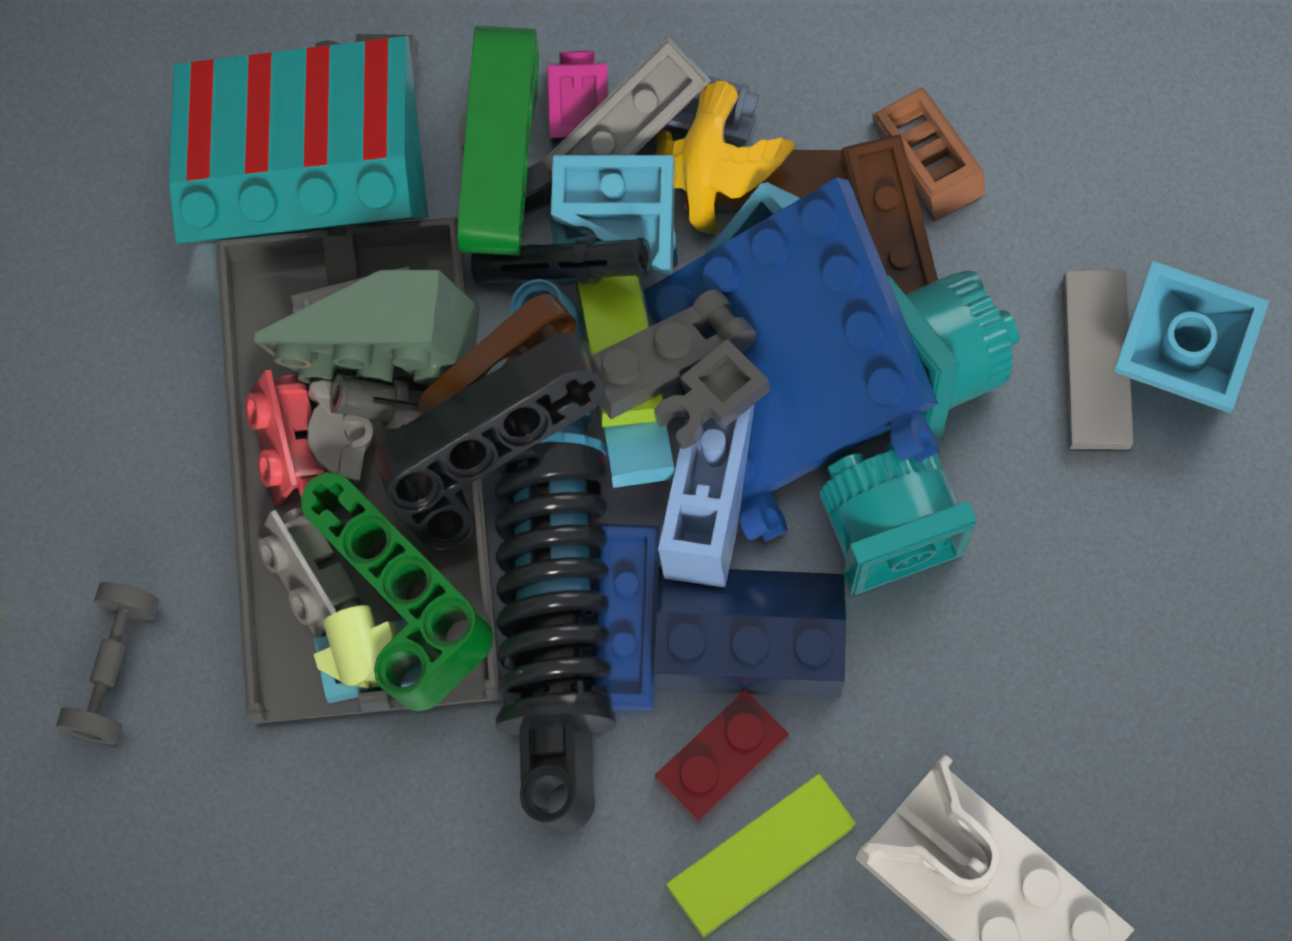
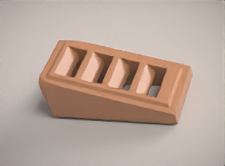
M924 87L872 114L873 121L883 138L901 134L915 191L935 220L947 216L984 195L983 169ZM922 115L927 120L902 134L898 130L899 127ZM934 135L938 138L914 152L911 149ZM947 155L950 158L928 171L925 169L926 166Z

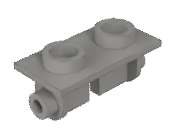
M294 508L281 517L276 510L270 512L257 538L261 559L270 572L278 574L289 592V603L297 620L303 625H308L315 638L323 637L326 635L323 620L335 612L359 606L358 603L361 600V596L340 562L319 570L316 563L331 557L333 550L326 538L306 518L301 508Z

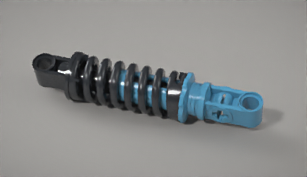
M535 279L524 283L516 290L510 303L511 315L530 299L543 294H551L556 296L575 318V334L581 337L582 317L579 309L553 283L543 279ZM592 411L496 468L503 477L497 482L494 490L495 499L504 508L499 512L495 521V529L500 538L504 540L497 549L496 562L500 569L505 572L498 580L496 594L501 602L507 605L499 612L497 617V627L502 635L507 637L499 646L497 658L502 667L509 671L501 677L498 684V692L503 698V706L495 717L496 729L504 734L520 736V801L524 811L534 820L563 832L575 831L583 827L591 818L595 808L592 735L606 732L616 726V714L613 712V702L610 695L607 694V688L591 686L589 691H584L583 682L603 680L612 672L611 664L608 660L595 656H583V650L603 647L611 639V634L607 627L595 623H582L583 617L601 615L610 607V600L604 593L590 590V584L605 580L609 574V567L604 561L589 558V552L602 549L608 542V535L602 528L589 525L588 523L590 520L603 516L607 510L606 501L599 496L601 495V483L606 477V443L587 436V424L592 420ZM566 784L568 796L564 806L557 812L550 813L548 799L551 792L557 786Z

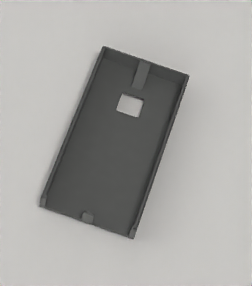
M458 217L347 228L345 226L325 230L216 240L246 713L252 724L407 709L385 691L358 693L357 698L328 704L321 673L317 668L313 655L316 653L315 636L308 625H303L297 620L289 603V592L278 574L270 572L261 559L257 538L270 512L276 510L281 517L294 508L299 507L302 510L298 489H293L281 506L274 507L270 487H265L260 479L258 458L261 446L257 430H252L247 422L245 411L246 397L265 370H271L273 380L284 375L294 374L298 376V374L288 367L275 363V357L254 343L255 332L293 314L292 295L367 277L379 270H394L409 266L410 270H440L466 294L463 253L458 252L457 245ZM393 378L407 382L408 387L411 389L425 391L429 387L414 382L413 378ZM299 380V383L306 385L308 391L310 384ZM309 398L311 411L313 413L317 405L313 403ZM373 398L374 403L417 410V407L413 405ZM369 419L373 425V436L369 448L364 454L360 482L356 488L486 618L492 627L493 642L491 650L436 706L502 700L498 692L500 673L497 658L498 650L482 477L462 489L474 520V530L469 539L461 546L451 550L438 551L430 549L421 542L391 506L375 461V451L379 443L395 432L396 429L385 428L380 420ZM307 431L294 432L296 440L307 439ZM342 504L336 506L333 511L336 517L345 525L354 518ZM387 539L375 542L368 551L367 559L379 555L385 548ZM327 540L333 553L331 557L316 563L319 570L340 562L361 596L358 605H368L371 607L376 625L387 621L404 619ZM427 579L418 580L412 584L406 599H415L421 595L426 587ZM467 620L458 621L451 626L447 633V642L455 641L464 634L468 624Z

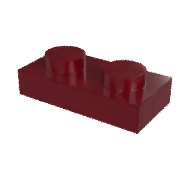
M744 690L655 774V780L699 824L786 742L789 734Z

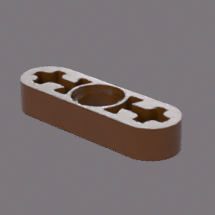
M543 294L530 299L424 391L418 402L420 416L487 376L490 369L498 362L508 358L503 364L505 365L557 334H575V318L554 295Z

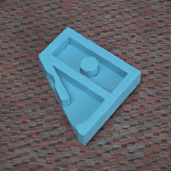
M553 155L551 215L555 221L584 236H595L599 241L633 240L644 237L651 248V269L662 275H672L676 164L674 156Z

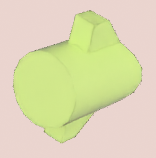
M368 605L350 607L326 617L323 620V626L330 647L313 654L317 668L348 686L370 689L380 687L375 679L374 666L379 653L398 634L395 622L387 621L377 626L372 609Z

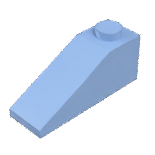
M754 405L724 429L710 418L703 424V433L694 445L685 449L680 447L658 547L664 579L722 588L726 587L738 527Z

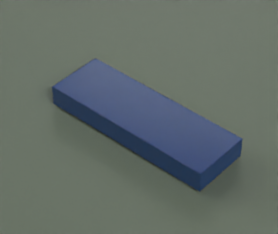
M598 524V527L607 533L608 542L602 549L597 551V559L607 564L609 574L605 580L596 583V591L604 593L609 598L610 607L605 613L594 616V623L607 627L610 631L611 639L605 646L593 649V656L608 660L611 664L612 672L603 680L592 681V686L607 688V694L612 698L613 710L653 712L660 526Z

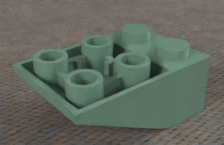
M379 270L255 332L254 343L275 357V363L290 368L298 374L300 381L308 384L319 380L334 382L335 377L341 374L347 377H355V379L389 385L392 384L393 378H413V381L418 384L430 386L476 346L480 307L440 270Z

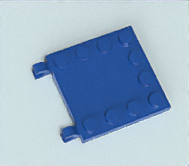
M836 177L672 273V275H668L643 290L656 324L693 306L703 293L712 289H718L731 302V313L735 318L743 317L756 331L755 342L743 355L769 379L770 392L754 404L739 515L742 530L748 540H754L763 536L764 541H770L788 531L786 520L776 503L773 491L892 429L890 434L891 443L900 461L913 457L915 463H920L939 453L937 440L923 413L937 405L938 401L849 180ZM711 329L701 335L706 340L717 333ZM682 384L679 385L684 396L687 393L682 389Z

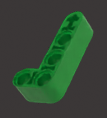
M475 26L458 215V252L520 256L532 106L537 101L539 80V49L536 29Z
M328 472L319 474L309 481L302 493L301 507L306 518L408 622L377 656L374 666L375 679L385 692L407 709L418 712L429 710L439 704L486 657L491 650L493 642L492 627L486 618L347 478L339 473ZM339 504H342L354 516L346 525L333 512ZM387 539L383 551L376 557L367 559L371 546L378 540ZM427 579L426 587L421 595L415 599L407 600V593L412 584L418 580ZM467 620L468 624L464 634L455 641L447 642L446 637L451 626L458 621ZM421 664L422 670L417 681L410 686L402 688L401 681L405 672L412 666Z

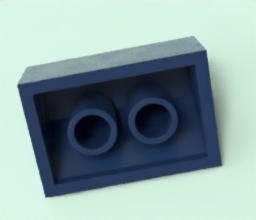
M659 566L654 689L742 693L746 690L749 694L817 697L841 696L845 682L846 646L844 574L729 569L726 587L722 588L664 579L662 566Z

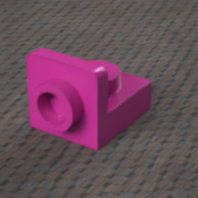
M595 51L559 52V63H548L550 138L567 137L608 97L607 62H595Z

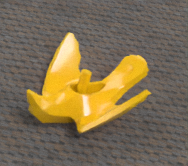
M716 81L715 83L708 84L702 90L695 120L684 139L673 141L672 134L668 129H662L656 135L655 155L674 156L676 162L675 189L683 188L687 193L690 223L697 231L709 235L717 234L715 218L717 192H721L731 199L740 198L768 178L796 147L793 140H785L782 137L772 140L762 139L753 146L739 148L725 143L723 133L725 122L739 97L736 88L727 81Z

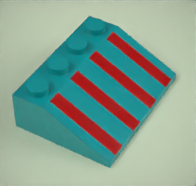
M409 36L174 64L169 191L175 243L214 242L219 239L429 218Z

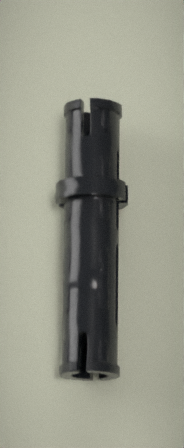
M580 236L575 243L521 246L520 256L472 253L471 257L472 275L475 282L479 285L531 281L535 279H577L581 284H597L601 277H645V275L650 273L652 264L651 248L644 237L633 240L599 241L595 236Z

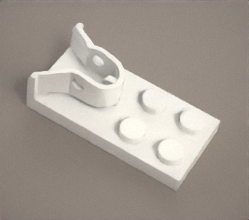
M945 754L940 756L932 770L876 834L862 845L855 858L949 941H1125L1135 930L949 770L953 760Z

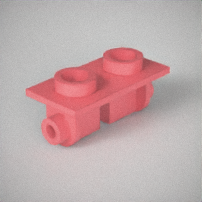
M265 370L246 397L245 411L250 428L257 430L261 452L258 458V469L261 482L265 487H270L274 507L281 506L293 489H298L302 497L303 490L309 481L319 474L326 473V471L315 463L308 448L307 439L296 440L294 433L307 431L312 416L306 385L299 383L298 376L294 374L284 375L273 380L271 370Z

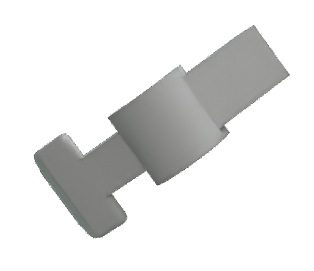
M327 380L313 381L309 385L308 397L317 407L314 409L307 427L308 448L315 463L324 469L326 473H339L347 478L355 487H358L364 454L368 450L373 436V425L368 418L343 413H331L330 394L333 382Z

